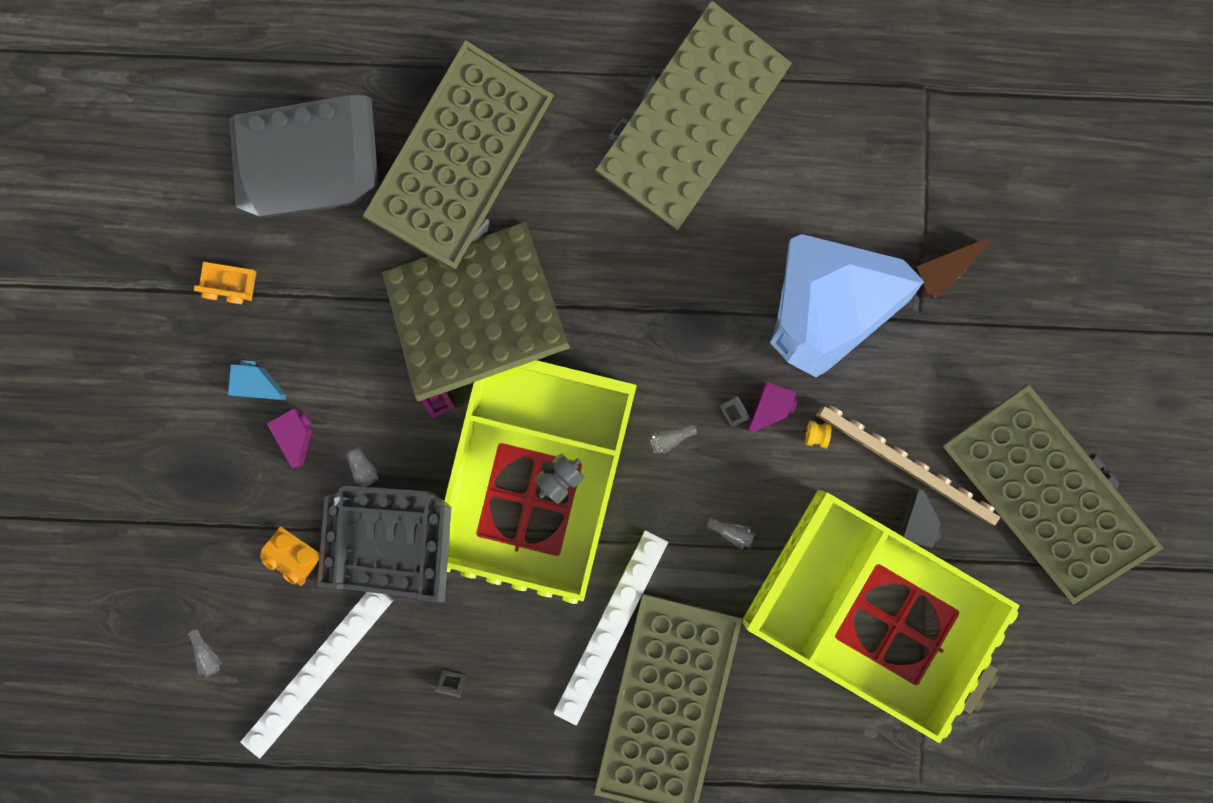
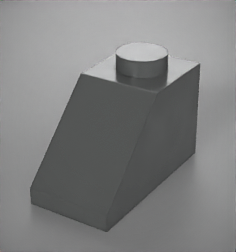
M913 488L898 534L907 540L933 548L934 543L937 544L941 536V529H939L941 523L925 492Z

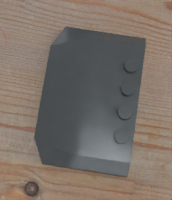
M347 95L236 114L229 118L235 203L237 208L267 218L357 205L366 194L379 189L372 99L368 96Z
M343 486L338 489L339 492L324 497L317 587L403 596L431 602H445L452 506L433 492Z

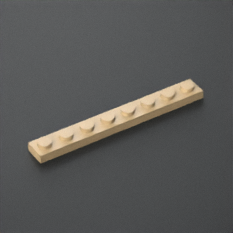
M831 405L829 408L820 407L815 416L831 424L834 428L983 522L994 526L998 522L1000 516L993 513L995 508L984 501L977 503L971 499L973 494L961 487L958 490L950 486L952 481L939 473L935 476L928 472L930 467L919 460H916L914 463L906 458L908 453L896 446L892 449L885 445L886 439L874 432L872 435L863 431L865 426L854 419H851L850 422L841 417L843 412Z

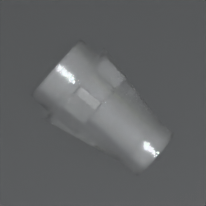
M359 448L346 454L355 484H359L360 487H367L379 479L377 469L361 453Z

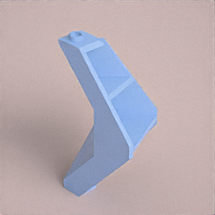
M803 234L798 235L789 241L778 318L770 343L788 363L814 377H818L827 372L906 305L924 281L902 259Z

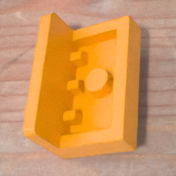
M203 262L199 286H194V291L202 293L201 298L217 300L218 296L227 297L226 302L242 304L243 300L252 301L256 271Z
M280 526L261 549L260 558L267 568L271 570L276 569L281 572L286 581L302 586L307 576L318 564L320 553Z

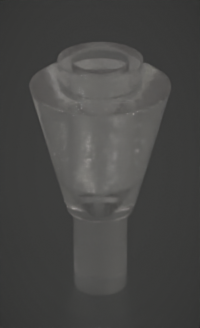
M693 424L680 430L652 433L653 438L650 439V444L655 453L659 452L661 456H664L681 443L683 439L697 434V430Z
M710 518L707 525L708 528L722 533V536L741 550H743L744 546L750 547L755 535L750 532L752 527L729 523L724 524Z
M198 629L189 632L188 636L194 646L198 675L204 674L205 677H208L220 670L219 666L223 662L203 642Z

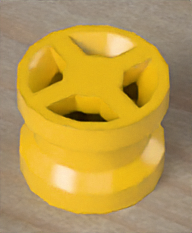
M810 420L806 430L805 444L808 446L817 444L821 448L827 449L831 437V424L824 423L820 425L816 421Z

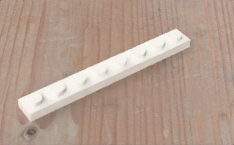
M646 530L644 531L554 711V715L577 726L668 541Z
M366 592L240 743L260 759L394 600L387 594Z

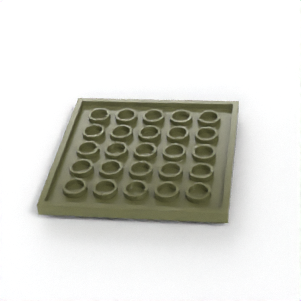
M526 222L483 236L475 241L472 240L455 271L427 256L382 272L413 392L418 402L570 348Z

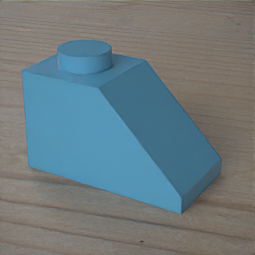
M240 360V365L231 364L228 395L286 400L287 395L264 368L256 367V362Z

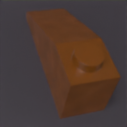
M983 239L913 268L924 281L918 289L921 298L930 295V298L933 299L946 294L944 289L955 283L990 243L989 239Z

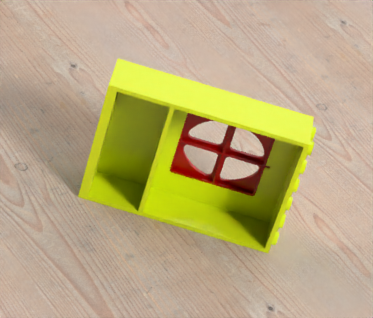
M537 360L475 381L445 497V502L452 506L447 572L454 569L461 571L460 575L464 577L476 578V575L486 577V582L501 585L502 581L511 583V588L521 591H527V588L535 589L538 595L552 597L553 594L563 596L562 600L569 603L577 604L578 600L584 601L637 385ZM560 453L572 461L578 458L581 461L577 465L579 467L578 470L585 477L574 488L568 487L569 499L565 504H557L553 501L538 498L536 496L538 484L534 480L541 472L542 465L545 462L552 463ZM522 457L533 459L534 464L526 493L521 494L495 486L497 476L509 463ZM492 497H499L522 504V513L514 538L505 537L496 527L490 510V500ZM539 507L562 513L564 520L550 537L534 544L525 541L532 508Z
M817 490L744 615L742 623L751 633L940 743L943 738L950 734L952 729L951 723L956 715L958 716L962 713L965 707V699L969 692L972 693L976 689L980 673L990 665L991 654L995 647H999L1005 638L1004 632L1008 625L1016 620L1018 616L1017 610L1020 605L833 495ZM883 584H901L909 587V594L898 613L894 616L865 600L867 592ZM919 596H925L936 611L939 621V634L935 639L926 637L905 623L907 615ZM858 609L865 610L888 625L887 632L877 649L872 653L863 647L855 631L854 615ZM897 633H904L928 648V653L923 659L911 664L898 665L884 661V655Z

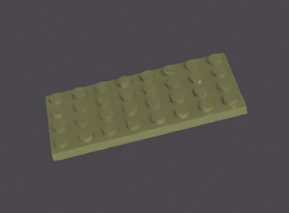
M711 1L594 171L673 229L679 230L792 63L715 2Z
M465 40L366 209L363 218L455 271L554 95Z
M1029 383L943 444L945 450L992 507L995 508L997 513L1073 605L1164 549L1156 536Z
M642 594L594 795L625 803H698L742 617L649 594Z

